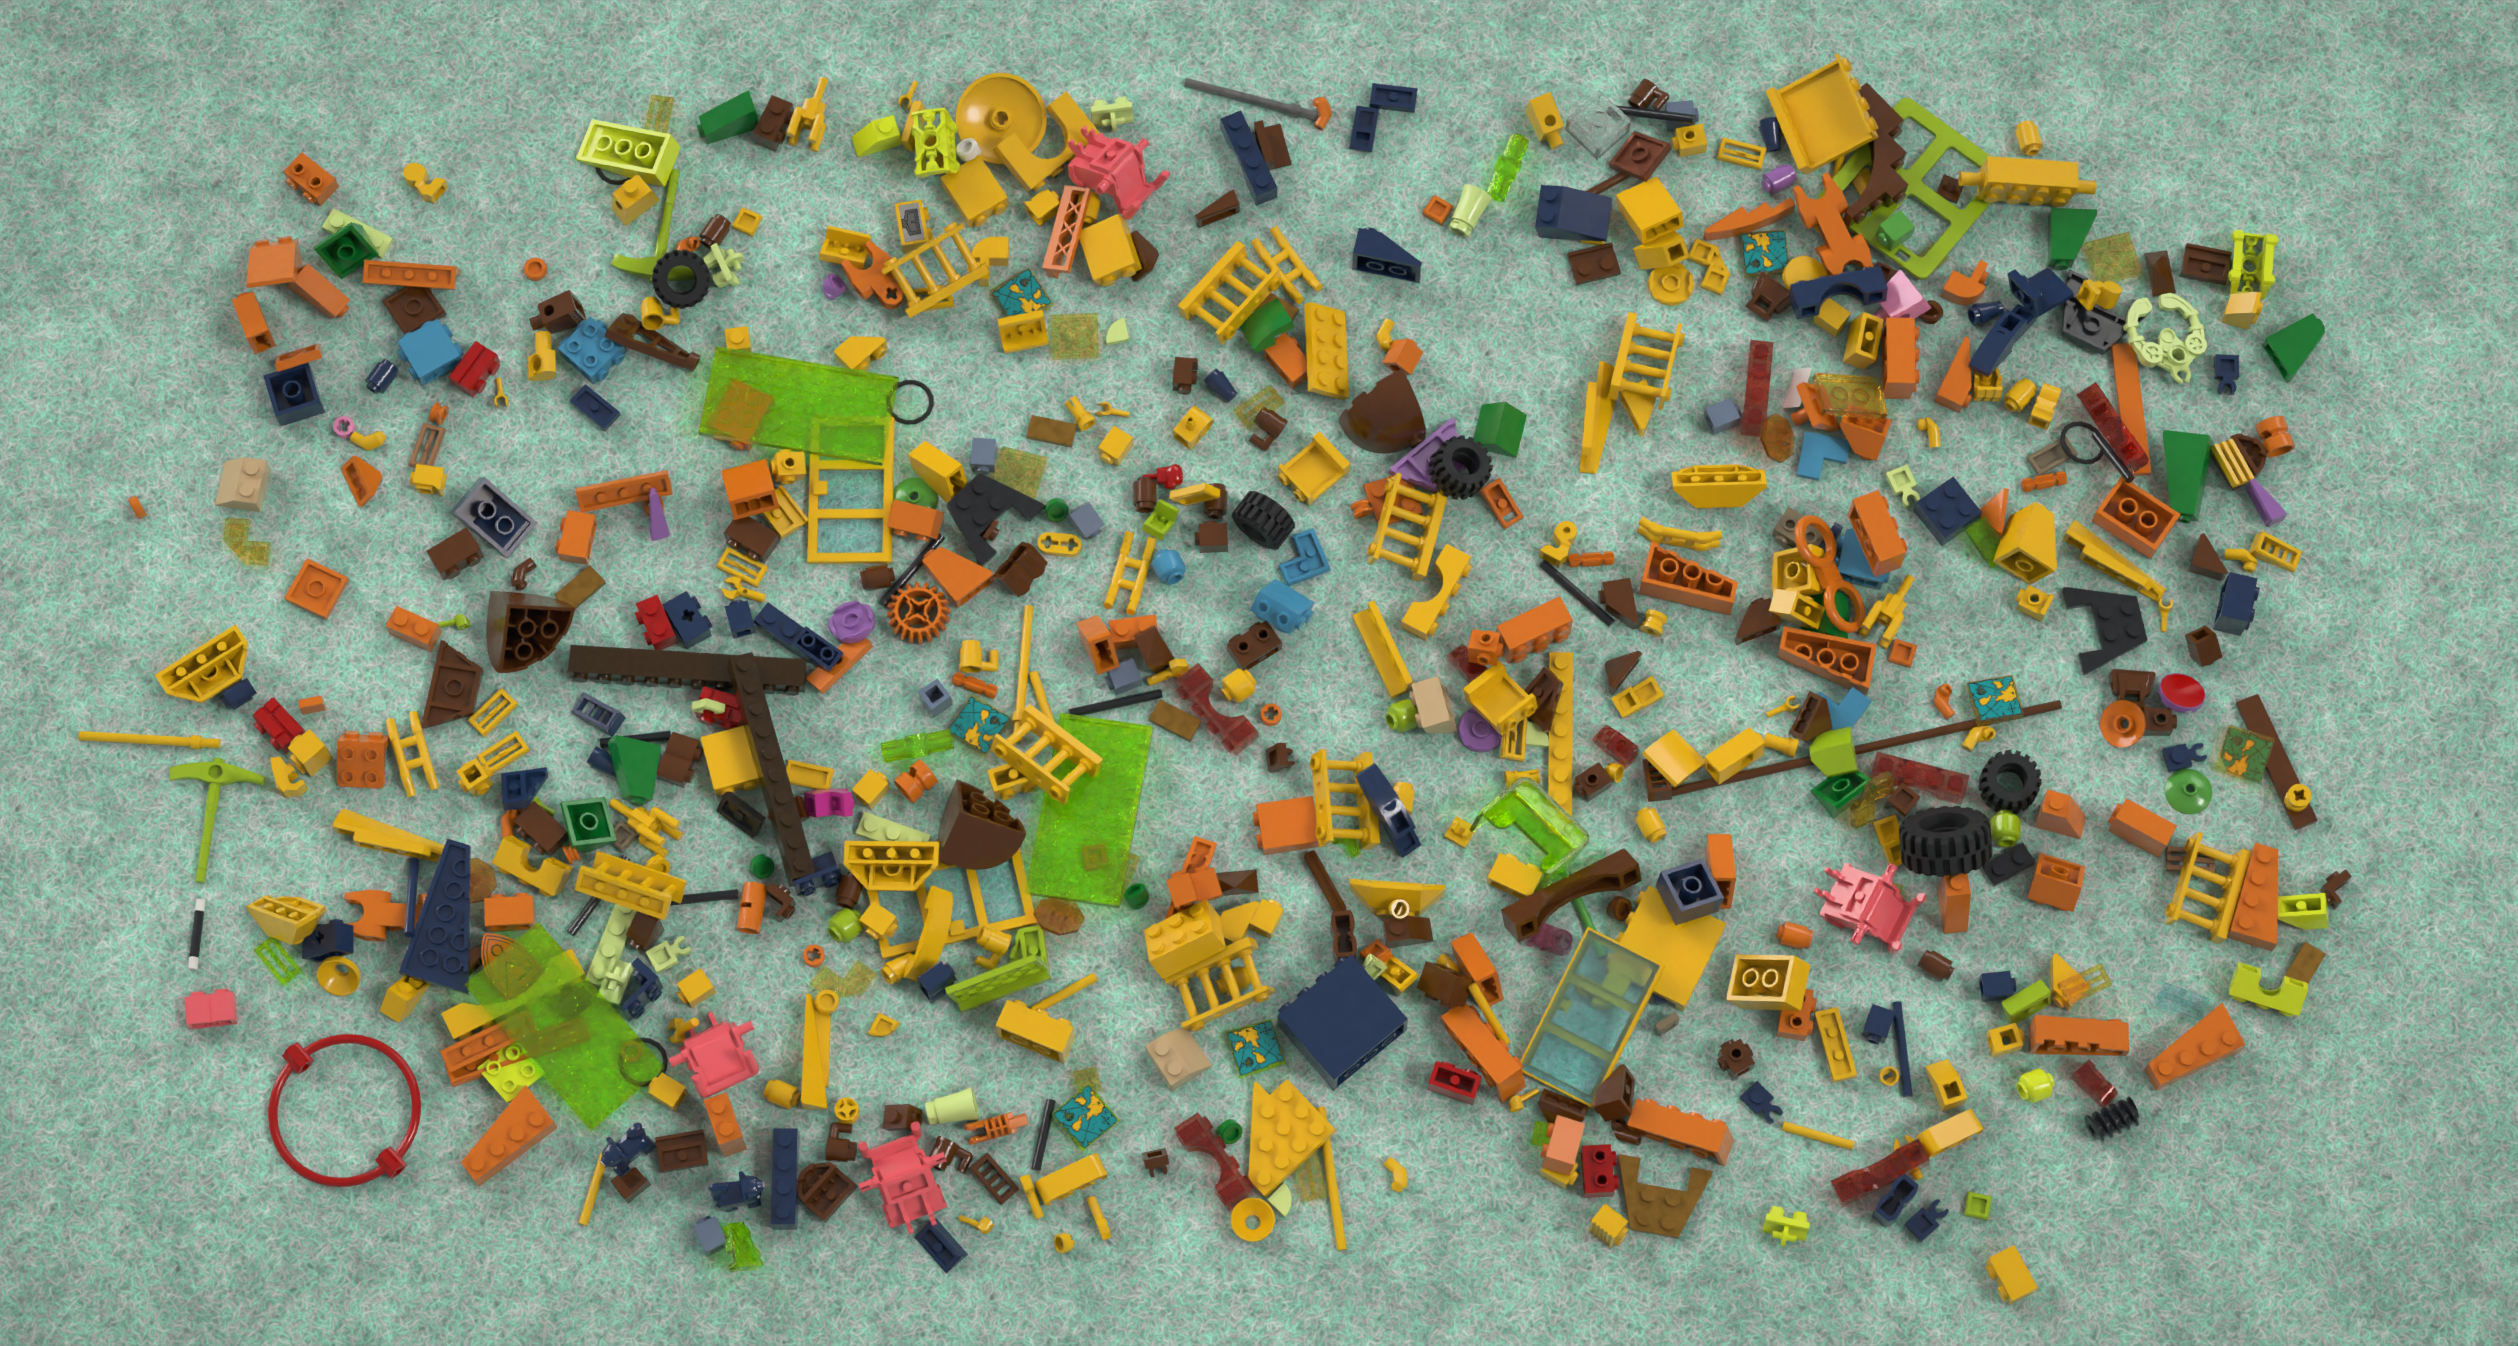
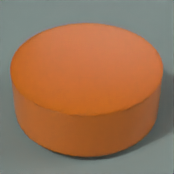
M540 258L529 259L524 265L526 277L531 281L542 280L547 274L546 263Z
M137 496L129 498L128 502L138 519L147 516Z

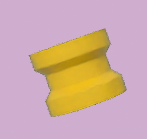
M1648 609L1644 615L1646 619L1644 622H1641L1640 629L1647 634L1660 637L1663 633L1662 626L1667 623L1668 617L1659 611Z
M2303 784L2293 785L2284 797L2286 807L2294 812L2303 811L2311 800V791Z
M844 1097L836 1102L834 1111L840 1123L852 1124L858 1119L860 1110L854 1099Z

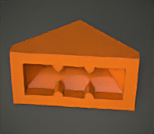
M352 456L340 469L358 506L362 507L376 494L382 475L379 470L358 456Z
M2007 488L2001 490L1980 509L1982 511L1980 520L1995 539H2000L2003 533L2009 492Z

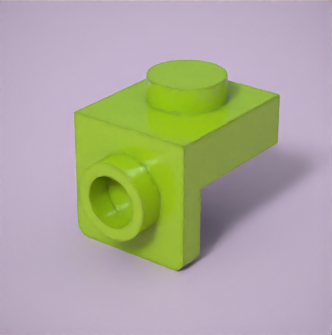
M1159 499L1155 510L1143 523L1141 530L1162 541L1173 528L1179 509Z

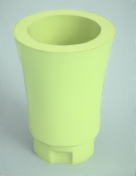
M1465 184L1456 210L1451 218L1452 221L1449 229L1455 234L1466 238L1469 237L1484 210L1492 201V196L1481 188Z
M973 1087L951 1095L935 1098L934 1101L925 1103L930 1125L938 1123L941 1125L964 1120H979Z

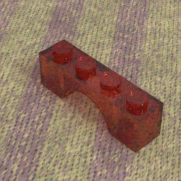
M1750 340L1740 435L1764 437L1774 342Z
M2096 382L2076 394L2104 438L2132 474L2150 463L2145 451L2127 429Z
M1199 663L1176 680L1178 695L1184 701L1188 699L1192 703L1191 709L1197 717L1203 716L1208 722L1206 726L1213 735L1218 733L1223 739L1221 741L1222 745L1229 753L1233 751L1238 755L1259 738V732L1244 715L1236 717L1224 716L1211 706L1209 695L1213 688V679Z
M1877 751L1869 778L1875 783L1890 787L1899 786L1901 783H1904L1906 786L1927 791L1937 799L1961 805L1965 797L1970 775Z
M1197 1112L1176 1126L1174 1133L1187 1152L1201 1151L1210 1154L1216 1159L1221 1169V1176L1215 1186V1193L1229 1212L1237 1203L1253 1196L1251 1189L1254 1186L1247 1175L1242 1176L1238 1171L1240 1165L1235 1157L1227 1155L1224 1150L1227 1147L1219 1135L1215 1137L1211 1132L1213 1126L1206 1116L1201 1117Z
M1917 1139L1896 1149L1889 1156L1859 1170H1852L1831 1180V1187L1841 1207H1844L1894 1183L1903 1174L1909 1176L1929 1166L1930 1160L1920 1140Z

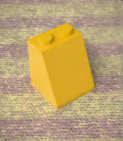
M2033 502L2009 516L1993 562L2030 585L2055 572L2057 569L2054 513L2046 509L2044 505Z

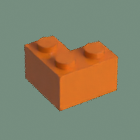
M1209 865L1201 866L1195 869L1196 873L1194 874L1186 873L1184 870L1170 874L1171 878L1166 879L1174 907L1178 911L1187 909L1206 899L1212 901L1224 897L1214 867L1209 868Z

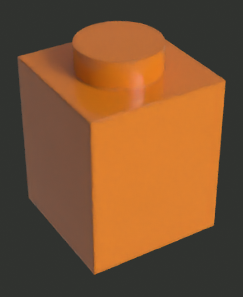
M1409 338L1394 340L1382 363L1393 372L1403 369L1405 375H1412L1423 351L1417 347L1415 341Z

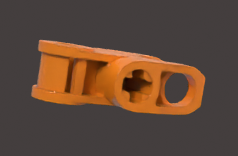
M869 240L865 243V248L871 256L873 264L868 269L860 270L845 259L841 263V268L848 277L853 289L863 300L866 301L874 295L882 306L887 309H895L902 304L903 291L894 279L895 277L891 271L883 274L881 271L885 267L884 262L891 257ZM888 292L890 294L896 293L895 300L892 297L889 299L887 298Z

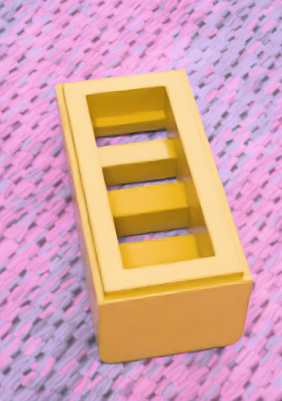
M2260 531L2255 535L2249 550L2255 558L2290 572H2295L2303 552L2264 531ZM2264 542V548L2261 549L2262 543ZM2271 545L2274 546L2272 554L2268 552ZM2280 549L2284 550L2281 558L2277 557ZM2290 552L2292 553V557L2290 559V562L2288 563L2286 562V558L2288 553Z

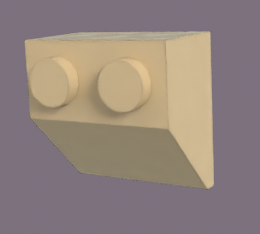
M247 457L225 461L215 506L261 512L271 471L267 461Z
M1439 676L1411 684L1413 692L1409 694L1413 706L1417 705L1419 714H1415L1418 727H1423L1427 734L1457 732L1458 729L1447 688Z
M1185 1028L1167 1032L1145 1046L1146 1054L1171 1092L1212 1067V1064L1190 1031Z

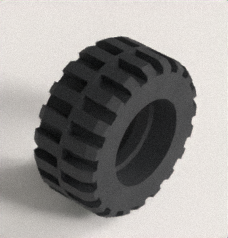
M1941 806V808L1933 807L1925 811L1921 810L1904 819L1899 828L1902 863L1908 870L1914 871V873L1919 875L1944 877L1948 875L1957 876L1962 873L1967 874L1972 870L1976 871L1981 866H1985L1993 854L1989 819L1981 811L1973 810L1969 807Z

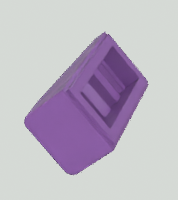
M2254 478L2251 479L2246 486V491L2266 527L2283 521L2287 515L2286 511Z
M655 487L650 488V535L652 541L669 537L670 533Z

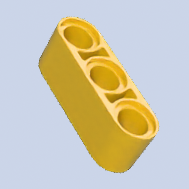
M1969 1109L1918 1134L1916 1138L1927 1157L1931 1158L1969 1140L1970 1136L1975 1133L1977 1135L1982 1133L1984 1128L1974 1111Z
M1094 1153L1042 1177L1034 1184L1044 1205L1048 1206L1051 1205V1201L1056 1199L1059 1201L1072 1195L1073 1191L1079 1188L1082 1190L1095 1184L1094 1181L1100 1178L1102 1180L1107 1178L1108 1173L1098 1153Z

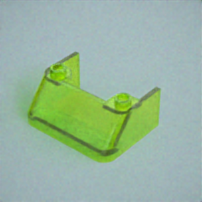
M1528 777L1519 778L1482 808L1469 829L1473 833L1486 821L1495 828L1502 830L1514 824L1546 855L1540 863V870L1544 876L1534 893L1549 886L1561 876L1589 842L1588 832L1534 780Z

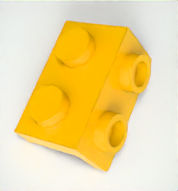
M827 226L826 238L819 253V260L841 265L846 259L857 269L863 270L869 257L865 243L871 240L872 236Z
M1043 310L997 319L1005 354L1049 344Z

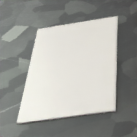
M1812 367L1795 369L1783 408L1800 407L1802 400L1796 386L1802 382L1808 383Z

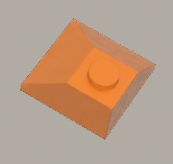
M1848 404L1840 427L1855 454H1858L1865 460L1877 461L1892 419Z

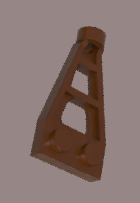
M622 313L609 326L604 336L624 347L681 368H686L694 372L701 358V355L693 351L688 353L657 331L645 329L642 326V322L631 314ZM640 333L649 338L652 343L646 344L635 340L633 337Z

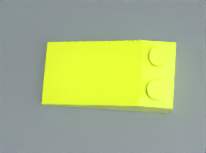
M592 119L576 160L629 178L639 175L647 184L665 187L681 146L671 134Z

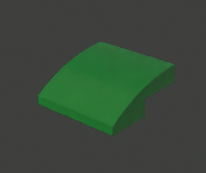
M1278 298L1257 309L1240 326L1244 337L1254 353L1276 345L1273 337L1294 328L1291 318Z

